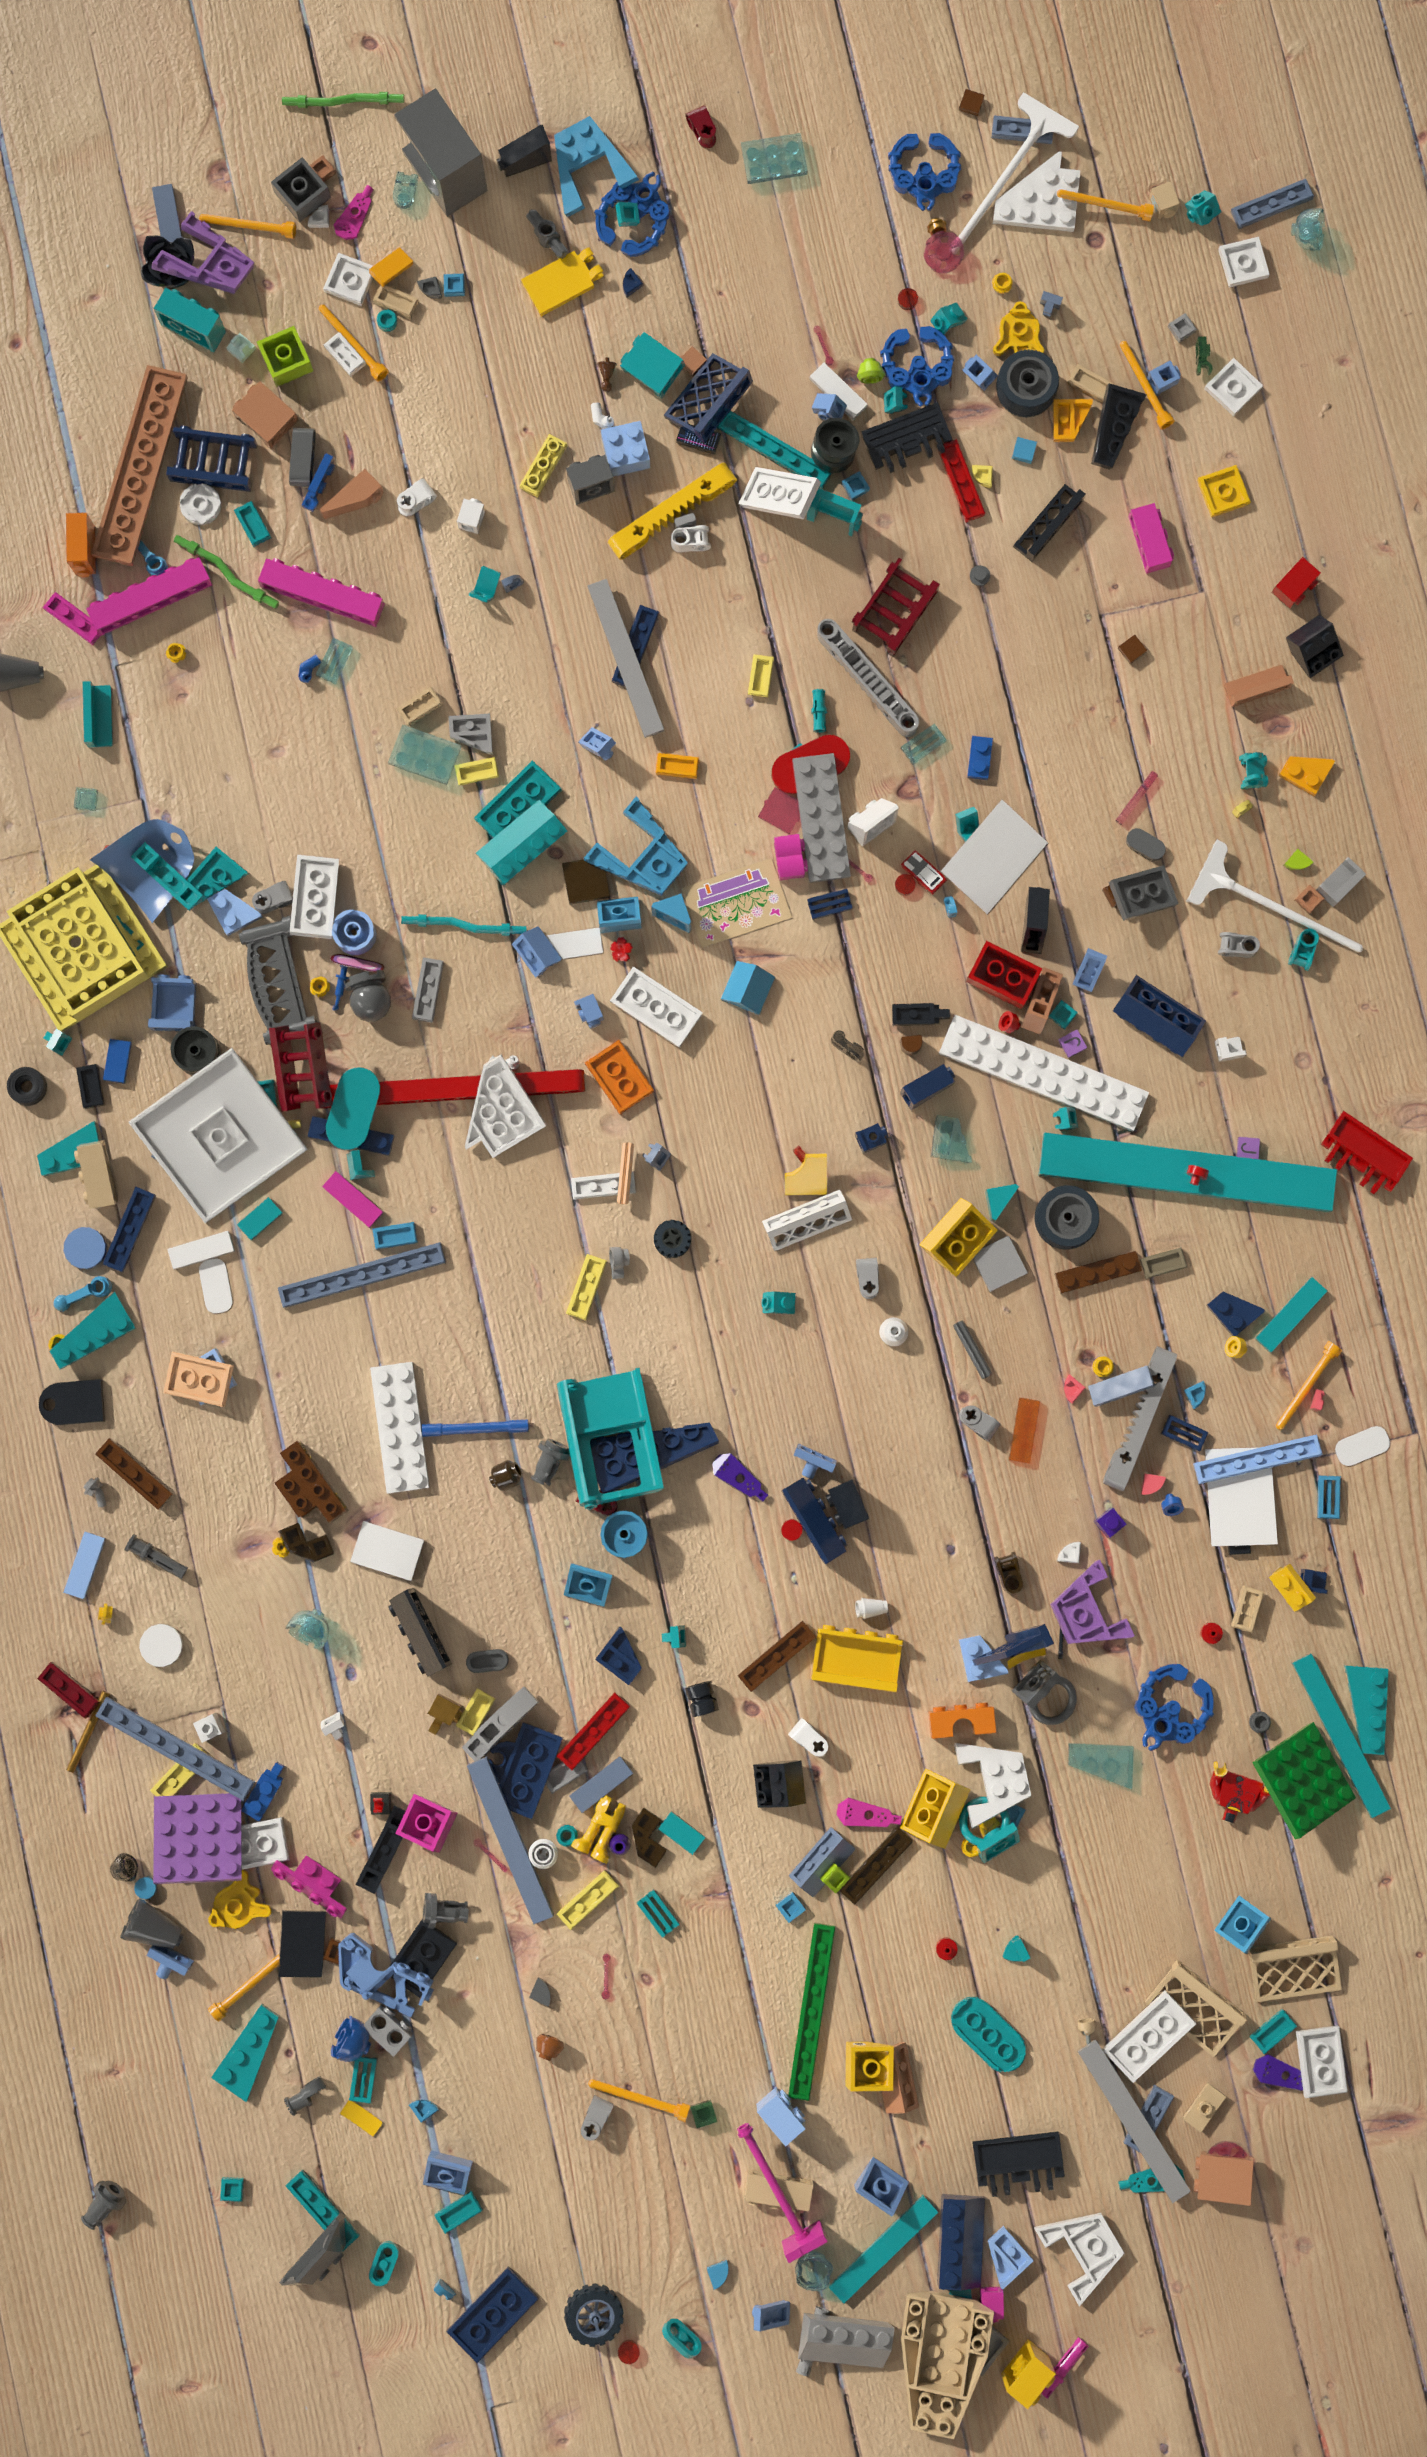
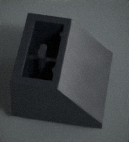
M1320 615L1286 637L1291 654L1309 678H1312L1344 656L1333 623Z
M802 1760L753 1764L758 1808L792 1807L806 1804Z

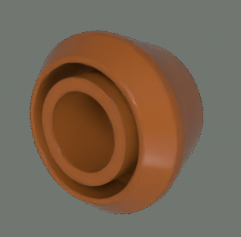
M540 2034L536 2038V2051L540 2053L539 2057L551 2061L552 2058H557L564 2049L563 2041L550 2035Z

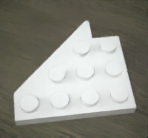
M1062 152L1056 153L995 201L993 224L1074 232L1077 201L1059 198L1057 191L1063 189L1078 193L1080 170L1060 168Z
M502 1054L483 1066L465 1143L467 1150L482 1141L492 1158L546 1126L545 1121Z

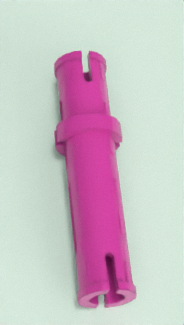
M1080 2337L1076 2339L1059 2363L1053 2368L1056 2374L1054 2376L1055 2380L1049 2388L1045 2387L1041 2392L1045 2398L1048 2399L1056 2387L1064 2382L1067 2373L1073 2368L1087 2348H1089V2345Z

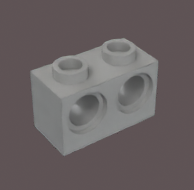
M380 2005L363 2026L368 2034L394 2057L413 2035L410 2031L412 2028L404 2020L400 2022L395 2017L396 2013L390 2007ZM381 2016L385 2018L386 2026H378L375 2022L376 2017ZM394 2031L400 2032L402 2040H393L391 2033Z

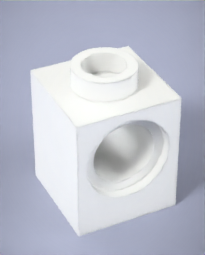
M473 498L463 500L457 519L459 529L476 534L479 533L485 514L484 504L481 501Z
M217 1712L193 1723L202 1743L225 1732Z

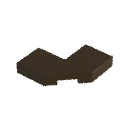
M299 1523L278 1531L287 1552L313 1563L334 1554L327 1534L307 1542Z
M643 1807L632 1824L637 1855L656 1868L667 1851V1848L650 1838L660 1823L661 1818Z

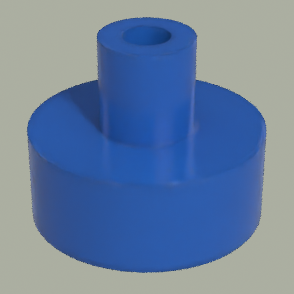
M1167 1494L1165 1496L1166 1499L1161 1503L1163 1513L1166 1516H1175L1184 1510L1182 1499L1175 1497L1173 1494Z

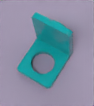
M482 566L475 589L469 592V596L486 603L494 598L501 573Z

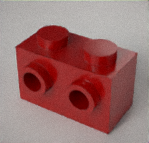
M1302 557L1280 580L1271 593L1288 608H1291L1294 604L1298 606L1306 597L1304 593L1308 589L1312 591L1320 582L1318 577L1321 572Z

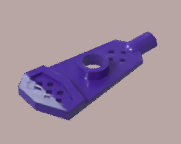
M731 1453L720 1454L713 1461V1473L716 1477L749 1497L757 1496L762 1501L766 1499L768 1494L761 1490V1483ZM739 1474L745 1477L742 1483H739L736 1479Z
M1268 2054L1255 2060L1253 2071L1259 2082L1303 2090L1301 2070ZM1285 2071L1289 2073L1287 2079L1282 2078V2073Z

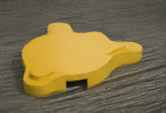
M1016 302L1009 313L1002 317L999 326L1000 339L993 347L994 355L1002 356L1009 349H1013L1014 353L1025 349H1033L1044 353V347L1039 341V321L1031 314L1026 303Z
M242 1870V1881H233L230 1886L223 1888L216 1895L212 1913L208 1918V1922L212 1927L221 1926L238 1929L247 1925L256 1917H269L271 1915L272 1908L269 1905L256 1902L260 1889L249 1884V1874L246 1870Z

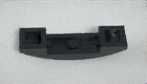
M394 1805L355 1885L373 1894L376 1893L403 1837L396 1834V1831L406 1812L405 1810Z

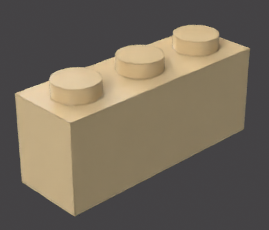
M105 1140L77 1146V1151H74L76 1163H80L81 1166L79 1178L81 1184H84L86 1192H83L85 1204H89L90 1209L115 1205L118 1201Z
M748 2170L744 2195L745 2201H748V2204L752 2206L766 2204L770 2205L772 2209L782 2210L763 2173ZM773 2174L793 2212L803 2214L804 2211H809L813 2180Z

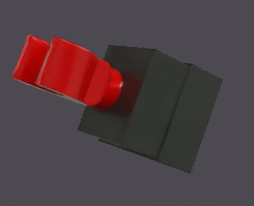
M371 1792V1815L391 1813V1792Z

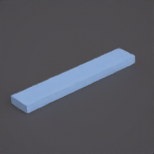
M1316 1434L1197 1462L1193 1466L1198 1484L1200 1485L1319 1457L1323 1454Z

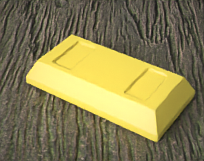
M753 655L748 695L768 698L774 657Z
M495 757L454 765L459 786L499 777Z
M477 1688L456 1726L473 1736L479 1729L495 1698Z

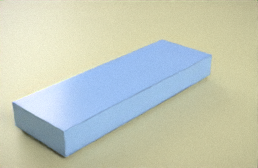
M84 1532L63 1593L85 1599L106 1538Z

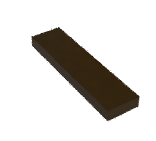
M897 1826L850 1876V1879L839 1891L855 1905L913 1841Z

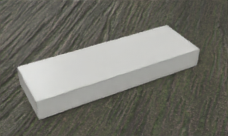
M825 363L809 377L824 394H836L847 404L844 413L852 420L868 405Z
M634 1172L631 1173L629 1194L636 1193ZM620 1173L571 1178L573 1200L618 1195Z
M229 1231L167 1249L174 1270L235 1252Z

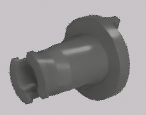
M548 1438L546 1441H540L538 1448L543 1452L531 1479L542 1485L545 1482L546 1485L550 1486V1481L556 1474L561 1461H569L570 1452L566 1445Z
M425 1893L423 1923H428V1929H434L436 1922L455 1923L464 1921V1923H467L468 1901L459 1903L457 1901L437 1900L436 1893Z
M99 2181L94 2187L96 2197L88 2207L86 2214L81 2217L84 2225L92 2230L95 2229V2226L100 2227L102 2220L112 2210H120L126 2204L124 2190L113 2181Z

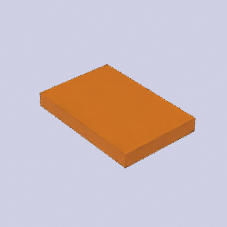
M617 1040L585 1062L586 1067L619 1115L654 1092L620 1040Z

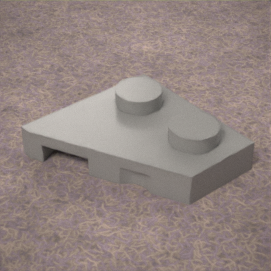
M490 713L449 716L450 739L493 755Z

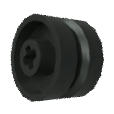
M830 418L823 421L817 427L811 446V457L819 468L830 473H840L847 470L853 464L860 442L859 433L855 426L841 418Z
M196 1026L186 1027L179 1031L172 1039L170 1047L171 1057L175 1064L189 1075L196 1074L221 1056V1048L218 1041L204 1028Z

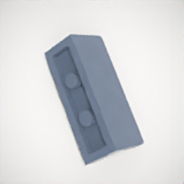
M830 1827L789 1874V1877L806 1893L815 1897L825 1885L820 1880L822 1875L833 1863L841 1867L855 1851V1848L836 1830Z

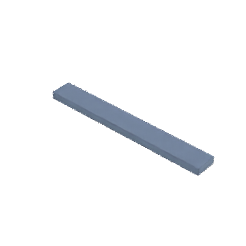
M439 1242L278 1287L283 1308L445 1264L446 1260L442 1245Z
M109 1697L105 1698L96 1714V1717L242 1801L246 1799L255 1783L254 1780Z
M488 1756L468 1764L469 1773L533 1924L553 1917V1910L534 1865L529 1859L528 1851Z

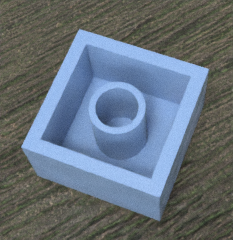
M641 421L601 430L605 456L613 477L650 468V458Z
M775 2087L756 2104L757 2113L786 2147L805 2130L806 2120L804 2119L805 2115L797 2106L793 2108L788 2094L783 2089L779 2091Z

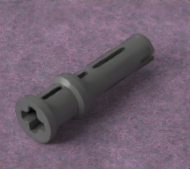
M135 1534L129 1539L124 1549L126 1552L131 1551L138 1555L142 1561L148 1560L179 1579H182L188 1570L187 1566L154 1549L153 1544L143 1542Z

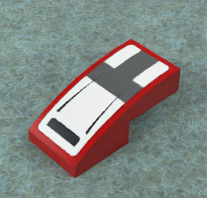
M916 850L901 863L902 868L932 895L947 881Z

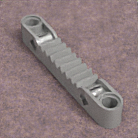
M822 620L817 629L819 642L845 668V671L850 673V676L861 686V689L872 699V702L876 703L878 709L881 710L899 734L904 737L913 736L917 732L919 718L834 620ZM825 628H829L833 633L825 635L822 631ZM907 720L911 721L913 723V727L906 728L904 727L903 722Z
M1158 1346L1155 1348L1148 1366L1151 1375L1155 1376L1157 1374V1379L1160 1382L1155 1383V1387L1144 1390L1146 1394L1139 1395L1143 1402L1136 1403L1139 1410L1132 1412L1136 1418L1129 1420L1133 1424V1426L1126 1428L1130 1434L1123 1435L1127 1442H1121L1122 1448L1114 1452L1105 1473L1103 1484L1124 1491L1175 1364L1176 1353ZM1127 1453L1126 1457L1129 1458V1461L1122 1463L1120 1455Z

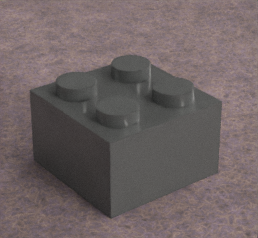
M303 157L271 181L274 193L299 223L331 199L327 185Z
M595 455L590 457L588 461L582 463L574 462L566 468L568 484L576 505L615 492L613 475L605 455Z

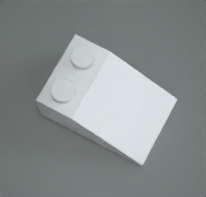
M882 798L878 801L873 800L866 805L865 811L861 814L856 812L849 818L850 822H848L847 828L863 847L896 822L899 810L897 804Z

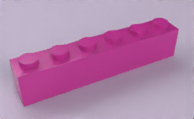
M190 558L183 565L170 567L163 574L158 576L152 575L143 583L132 584L121 593L115 592L103 601H95L86 610L99 636H102L212 586V583L200 558Z
M266 558L258 578L261 588L377 627L385 606L379 594L369 592L368 594L362 592V589L357 586L350 585L348 587L342 585L343 583L337 579L331 578V580H328L317 572H311L310 574L299 566L292 565L290 567L284 565L285 563L279 559L273 558V560Z

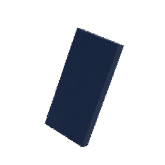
M508 2266L446 2332L478 2363L533 2306L539 2297Z

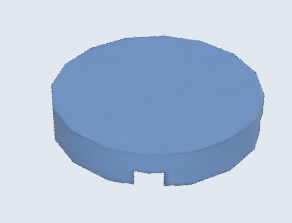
M81 1227L73 1230L67 1236L63 1251L71 1265L80 1269H90L103 1261L107 1245L103 1236L98 1231L90 1227Z

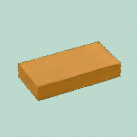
M399 247L371 267L369 274L384 287L413 265V260Z
M658 753L655 774L697 779L699 757Z

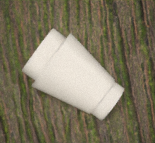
M861 1598V1600H857L855 1603L856 1615L858 1618L866 1619L887 1613V1601Z

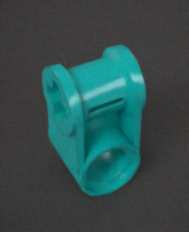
M1305 929L1298 935L1295 946L1290 954L1288 965L1295 964L1309 971L1319 941V935L1314 929ZM1303 936H1311L1312 944H1306Z

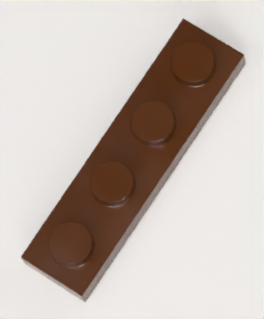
M1133 1251L1057 1272L1054 1275L1059 1292L1062 1294L1141 1272L1142 1269L1137 1252Z
M111 1438L95 1453L96 1456L157 1510H160L173 1495L168 1488Z
M802 1620L737 1676L752 1692L814 1640L816 1636Z

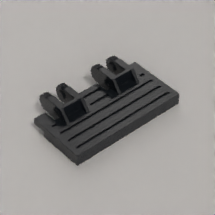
M938 402L861 431L875 469L884 467L882 459H884L890 473L895 472L890 456L896 454L899 465L903 469L907 465L902 451L905 457L908 458L921 453L920 444H923L927 457L931 458L933 457V451L928 441L935 440L940 454L945 452L940 437H942L944 443L952 441V436Z
M1059 2131L972 2141L978 2187L988 2186L986 2176H989L992 2197H997L998 2193L994 2175H1002L1005 2195H1010L1008 2173H1011L1012 2183L1031 2181L1030 2171H1032L1035 2192H1040L1041 2188L1038 2170H1045L1048 2190H1054L1051 2168H1054L1055 2178L1065 2177Z

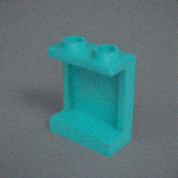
M643 332L641 336L638 335L633 341V348L630 352H626L621 358L620 367L624 372H628L652 389L662 399L686 364L682 358Z
M818 488L807 512V520L814 522L818 512H822L850 523L848 535L853 536L854 531L858 532L862 524V505Z

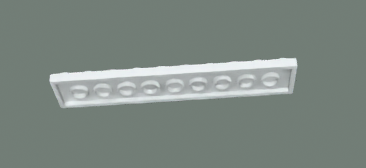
M955 1014L939 1051V1054L1067 1106L1075 1107L1077 1110L1132 1132L1136 1127L1149 1094L1145 1090Z

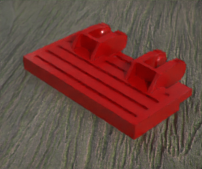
M1344 1110L1321 1143L1326 1149H1329L1332 1143H1334L1324 1160L1325 1162L1329 1163L1332 1161L1337 1151L1343 1154L1336 1164L1335 1168L1337 1170L1343 1167L1350 1155L1352 1158L1348 1164L1361 1173H1364L1367 1167H1369L1359 1185L1362 1187L1367 1185L1372 1175L1378 1178L1370 1190L1372 1194L1378 1191L1385 1179L1387 1182L1383 1188L1392 1192L1413 1160V1157Z

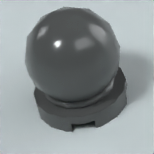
M377 970V974L369 975V972L366 971L350 976V982L344 980L346 991H352L350 1007L360 1020L366 1022L378 1021L387 1015L391 1007V996L387 988L382 985L386 981L383 970Z

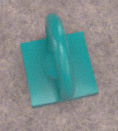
M977 1797L963 1807L959 1816V1827L964 1838L977 1846L979 1857L985 1864L1019 1843L1020 1838L1015 1824H1010L1008 1810L1000 1813L1002 1818L1001 1828L993 1829L984 1838L973 1835L967 1823L969 1816L968 1806L988 1803L987 1797Z

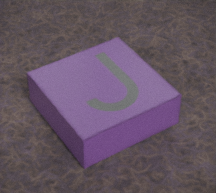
M1078 1030L1058 1040L1068 1058L1087 1049Z
M1238 1137L1236 1157L1259 1159L1260 1139Z

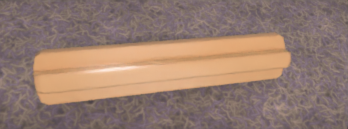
M628 1142L623 1143L617 1197V1203L621 1205L629 1203L634 1144Z

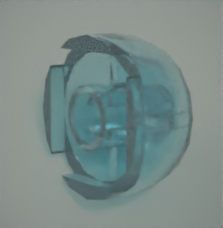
M1322 208L1307 209L1299 214L1296 223H1292L1291 235L1295 236V240L1301 248L1310 251L1321 250L1324 241V234H1322V229L1325 227L1324 210Z
M313 1609V1611H299L289 1620L285 1629H290L288 1633L305 1645H308V1642L315 1644L313 1647L315 1649H322L330 1632L328 1622L323 1618L324 1614L316 1609Z

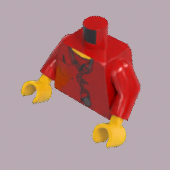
M1214 1762V1771L1209 1784L1216 1804L1226 1807L1222 1820L1235 1823L1238 1812L1248 1815L1249 1812L1259 1808L1270 1796L1266 1787L1263 1786L1264 1783L1227 1771L1226 1763H1224L1222 1768H1218V1762Z

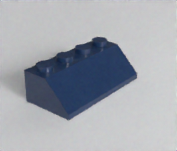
M1138 975L1134 977L1113 1009V1012L1118 1017L1128 1021L1136 1029L1145 1032L1154 1041L1163 1044L1171 1052L1181 1057L1185 1055L1206 1022L1205 1019Z
M801 1478L781 1490L821 1560L826 1565L845 1553V1547L848 1544L842 1534L839 1536L836 1534L834 1528L837 1526L832 1517L829 1516L827 1518L823 1512L826 1507L820 1498L816 1499L812 1492L815 1491V1488L809 1479L805 1481L804 1478Z
M941 2195L937 2274L939 2289L962 2291L981 2287L985 2212L984 2196Z

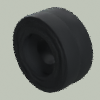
M21 1067L10 1074L7 1080V1091L15 1102L24 1106H32L39 1103L45 1097L47 1082L45 1077L36 1069ZM25 1081L32 1082L33 1087L29 1092H23L21 1088Z

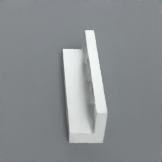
M838 1190L763 1220L762 1223L773 1250L777 1251L851 1221L852 1218L841 1191ZM844 1210V1216L839 1218L833 1217L835 1212ZM817 1219H825L822 1225H813ZM797 1227H806L802 1233H794ZM780 1234L786 1235L784 1240L775 1242V1236Z

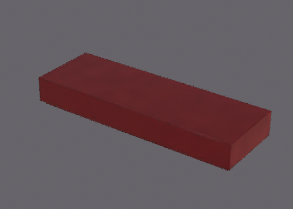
M50 1662L37 1678L85 1719L89 1717L100 1703L97 1698L54 1662Z

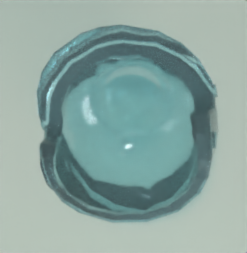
M810 2251L801 2256L795 2266L797 2284L810 2291H823L827 2289L830 2275L833 2272L832 2264L824 2254L817 2251Z

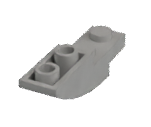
M524 1686L499 1708L462 1748L474 1761L482 1759L539 1701Z

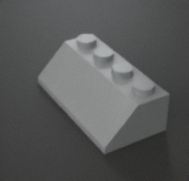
M804 2313L798 2359L883 2368L892 2351L895 2328L884 2321Z

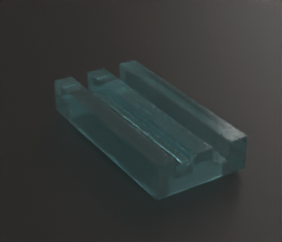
M333 638L316 676L336 684L353 647ZM337 644L339 647L325 674L323 673ZM346 648L333 676L331 677L333 669L343 649Z
M934 723L901 746L900 749L913 765L944 744L946 738ZM932 731L935 732L934 735H932L930 738L919 744L917 747H915L911 751L908 750L909 747L917 743L919 740L927 736L929 733H931ZM938 737L940 738V740L935 742L933 745L922 751L917 756L913 757V755L916 752L924 748L926 745H928Z

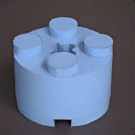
M346 910L335 918L332 936L343 952L351 956L361 955L369 951L376 942V929L366 913L357 910ZM353 929L357 931V935L355 936L352 935L351 930Z

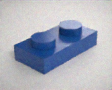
M972 736L967 778L988 780L993 738Z

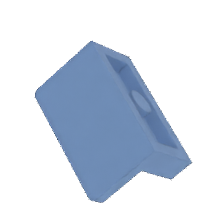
M538 926L522 933L512 943L535 978L542 975L548 967L561 961V957Z

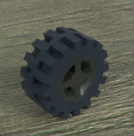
M664 1221L655 1230L654 1245L661 1255L667 1258H678L688 1251L691 1245V1233L688 1227L681 1221Z

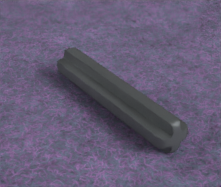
M964 1321L955 1323L953 1327L981 1378L985 1379L991 1376L992 1372Z

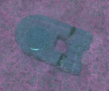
M397 172L393 190V201L398 208L407 209L413 204L418 185L417 174H411L410 176L405 175L404 172ZM403 183L409 184V187L402 185Z

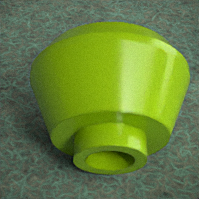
M875 358L865 359L860 364L857 374L858 380L865 384L880 382L885 376L880 362L876 361Z

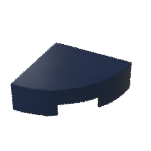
M632 268L625 273L623 279V292L626 298L643 287V283Z

